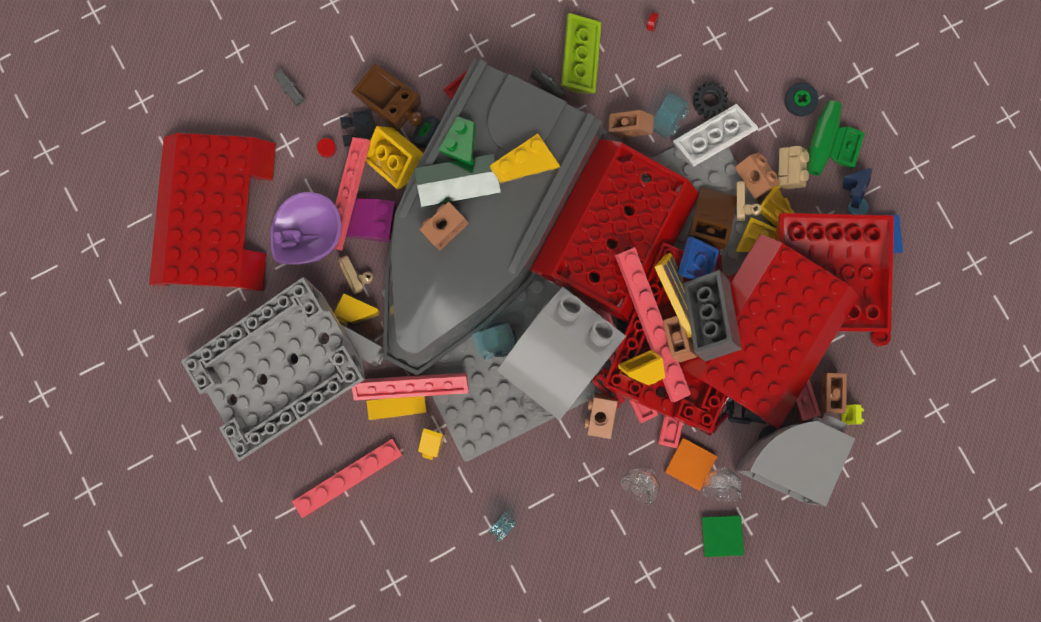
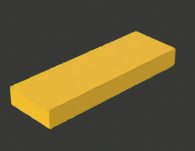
M425 396L367 401L369 420L427 413Z

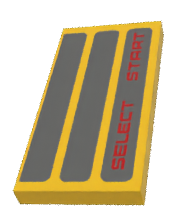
M669 253L664 255L655 266V269L681 325L685 328L688 338H690L692 333L683 284L685 282L682 276L678 275L679 269L672 254Z

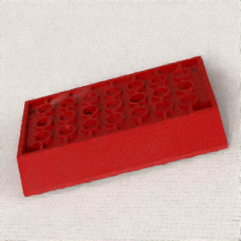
M600 139L530 270L560 287L566 288L568 286L598 302L600 304L598 308L629 324L635 306L615 255L635 248L645 275L648 278L661 244L664 242L674 246L699 193L688 179L621 142ZM642 174H647L650 177L649 183L641 180ZM624 207H631L633 209V215H626L624 212ZM607 240H614L616 248L610 249L607 246ZM596 273L599 276V281L596 283L591 282L589 274Z
M664 242L661 244L647 278L662 320L675 317L677 314L657 274L655 266L664 255L671 253L679 269L684 251ZM724 274L730 282L735 276V274H732L730 276ZM682 276L684 282L691 281ZM635 309L624 334L626 337L620 343L603 386L619 396L685 425L712 433L726 395L682 370L691 395L676 402H671L662 379L654 384L647 385L629 377L619 369L618 364L651 350ZM659 386L665 389V395L662 398L656 394V389Z

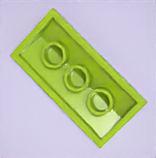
M571 13L567 15L562 87L576 93H596L602 22Z

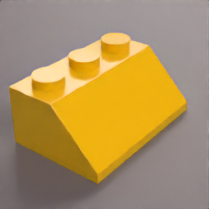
M377 126L370 140L371 143L366 162L396 189H401L409 182L423 152L393 127Z

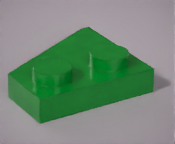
M457 116L438 149L440 153L473 165L474 159L472 155L473 149H475L474 136L476 135L475 123Z

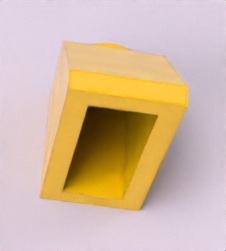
M343 293L334 314L338 317L340 323L345 325L351 323L354 325L378 316L380 311Z
M653 350L618 364L619 369L626 375L647 385L654 384L665 378L663 358Z
M424 428L418 452L422 453L421 457L433 460V457L438 458L445 435Z

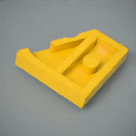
M778 185L771 189L760 203V214L776 227L779 213H794L787 197L784 198L779 190L781 187Z

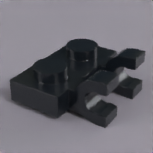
M372 110L353 112V118L340 117L342 129L355 127L356 132L355 136L342 135L344 147L351 145L353 137L371 140L374 133Z

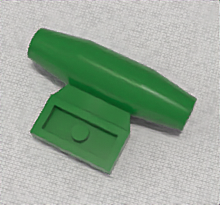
M834 100L827 101L816 123L808 149L809 161L807 162L806 169L811 175L820 176L829 158L839 165L850 169L855 168L865 133L851 127L839 128L842 104Z

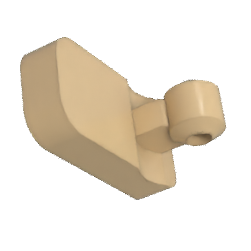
M737 181V220L746 221L745 215H759L761 213V206L759 204L746 205L745 181Z
M345 255L339 258V266L354 295L360 293L363 285L371 283L373 274L365 272L363 275L357 276L349 257Z

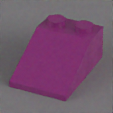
M356 199L346 237L390 243L397 207L395 202L380 199Z

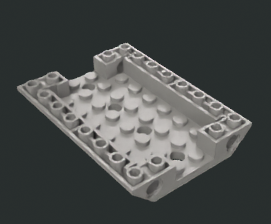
M305 277L181 361L199 394L208 393L225 424L219 429L238 462L365 380L363 363L323 294ZM323 333L329 335V341L326 344L321 340ZM293 353L298 356L296 364L291 362V355ZM262 374L267 376V383L265 385L260 381ZM232 394L236 395L237 397V403L235 405L232 404L230 401V397Z

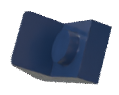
M871 168L844 177L843 189L851 191L849 196L852 199L851 207L859 209L871 181Z

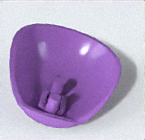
M303 192L291 196L278 208L271 226V252L276 262L290 265H307L321 261L333 251L340 237L341 219L337 207L329 198L318 193Z

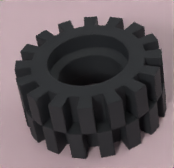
M710 81L709 84L705 82L703 86L700 85L693 97V106H695V111H699L700 116L703 114L705 115L704 118L708 116L713 118L724 111L728 102L727 91L724 92V86L719 87L720 83L717 82L715 85L714 81ZM706 94L715 95L717 97V104L714 106L706 105L703 100Z

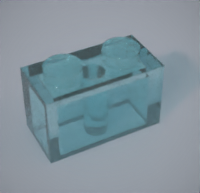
M669 92L654 117L653 132L667 140L671 135L675 136L680 127L677 125L680 119L684 121L689 112L687 110L689 103Z
M509 322L472 334L479 358L483 357L484 360L495 357L494 354L501 351L502 354L509 353L516 344Z

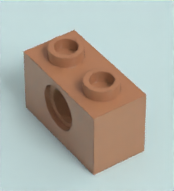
M642 110L610 114L608 132L621 138L651 135L653 132L654 116Z
M761 152L750 155L735 166L736 171L742 180L745 181V185L754 199L766 194L780 184L776 173L772 171L767 163V159Z
M448 202L441 205L432 218L426 219L419 230L441 251L469 223ZM447 221L446 227L439 229L440 223Z
M678 316L663 320L671 357L679 363L698 357L694 352L692 337L688 338Z
M825 373L821 375V413H846L847 374Z
M594 393L593 399L589 398L588 410H591L590 417H586L584 428H587V435L611 439L617 407V396ZM598 412H603L606 416L602 419L596 418L595 414Z

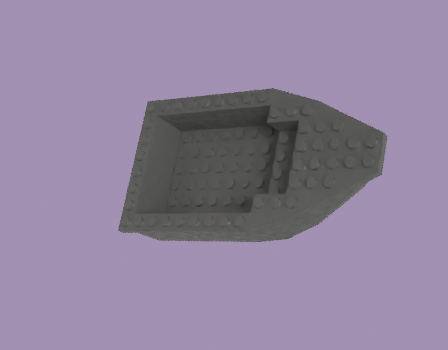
M481 59L480 61L473 60L416 168L457 161V159L441 154L438 150L457 116L472 121L476 125V135L474 136L475 149H473L472 158L494 154L496 162L536 134H539L560 167L503 183L499 182L501 194L451 202L469 224L441 251L419 229L422 227L423 222L428 218H432L437 213V209L443 204L421 208L414 170L395 212L385 270L383 358L417 376L489 325L532 283L536 273L530 270L599 140H605L609 133L603 130L602 121L596 119L594 115L586 114L568 105L566 101L511 74L507 75L489 66L487 62ZM447 221L440 223L439 229L445 228Z

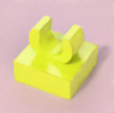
M846 405V413L842 414V422L847 425L862 424L864 422V419H862V411L864 409L861 408V405Z

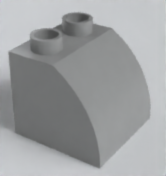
M562 287L534 319L497 371L560 421L626 336L584 304L578 297Z
M824 415L823 419L814 417L812 422L785 426L762 437L747 450L735 471L802 503L827 506L855 438L844 434L847 424L827 415Z

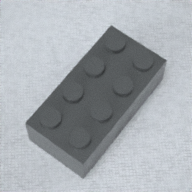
M718 270L683 283L695 354L704 361H708L741 350L729 279Z

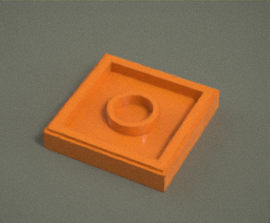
M682 438L665 473L700 491L718 456Z

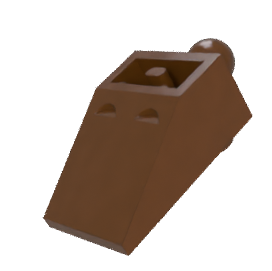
M375 63L351 91L353 95L397 131L403 127L407 120L413 126H419L423 122V115L419 111H415L421 104L419 95Z
M701 187L688 237H694L724 251L728 245L733 225L737 196Z

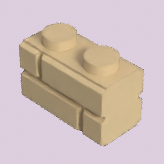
M801 146L779 149L778 180L780 184L778 186L784 189L806 187V181L809 179V173L806 170L807 162L809 161L807 149Z

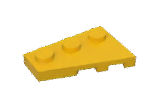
M536 134L489 167L499 182L503 183L528 175L558 169L560 165L539 134Z

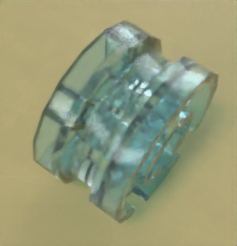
M505 512L488 530V533L494 535L496 540L500 542L518 522L515 519H511L509 514Z

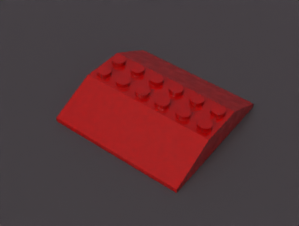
M779 213L775 240L785 244L844 281L859 295L839 331L891 332L894 216Z

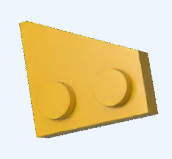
M750 217L735 251L749 252L760 234L775 240L777 228Z

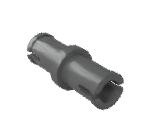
M538 67L530 75L531 78L543 86L544 90H549L560 99L567 91L566 88L554 81L552 76L549 77Z
M283 69L274 74L273 77L282 86V91L288 94L295 106L305 102L306 99L296 88L297 85L289 79Z

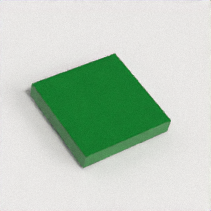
M740 515L701 517L704 557L744 556L742 518Z

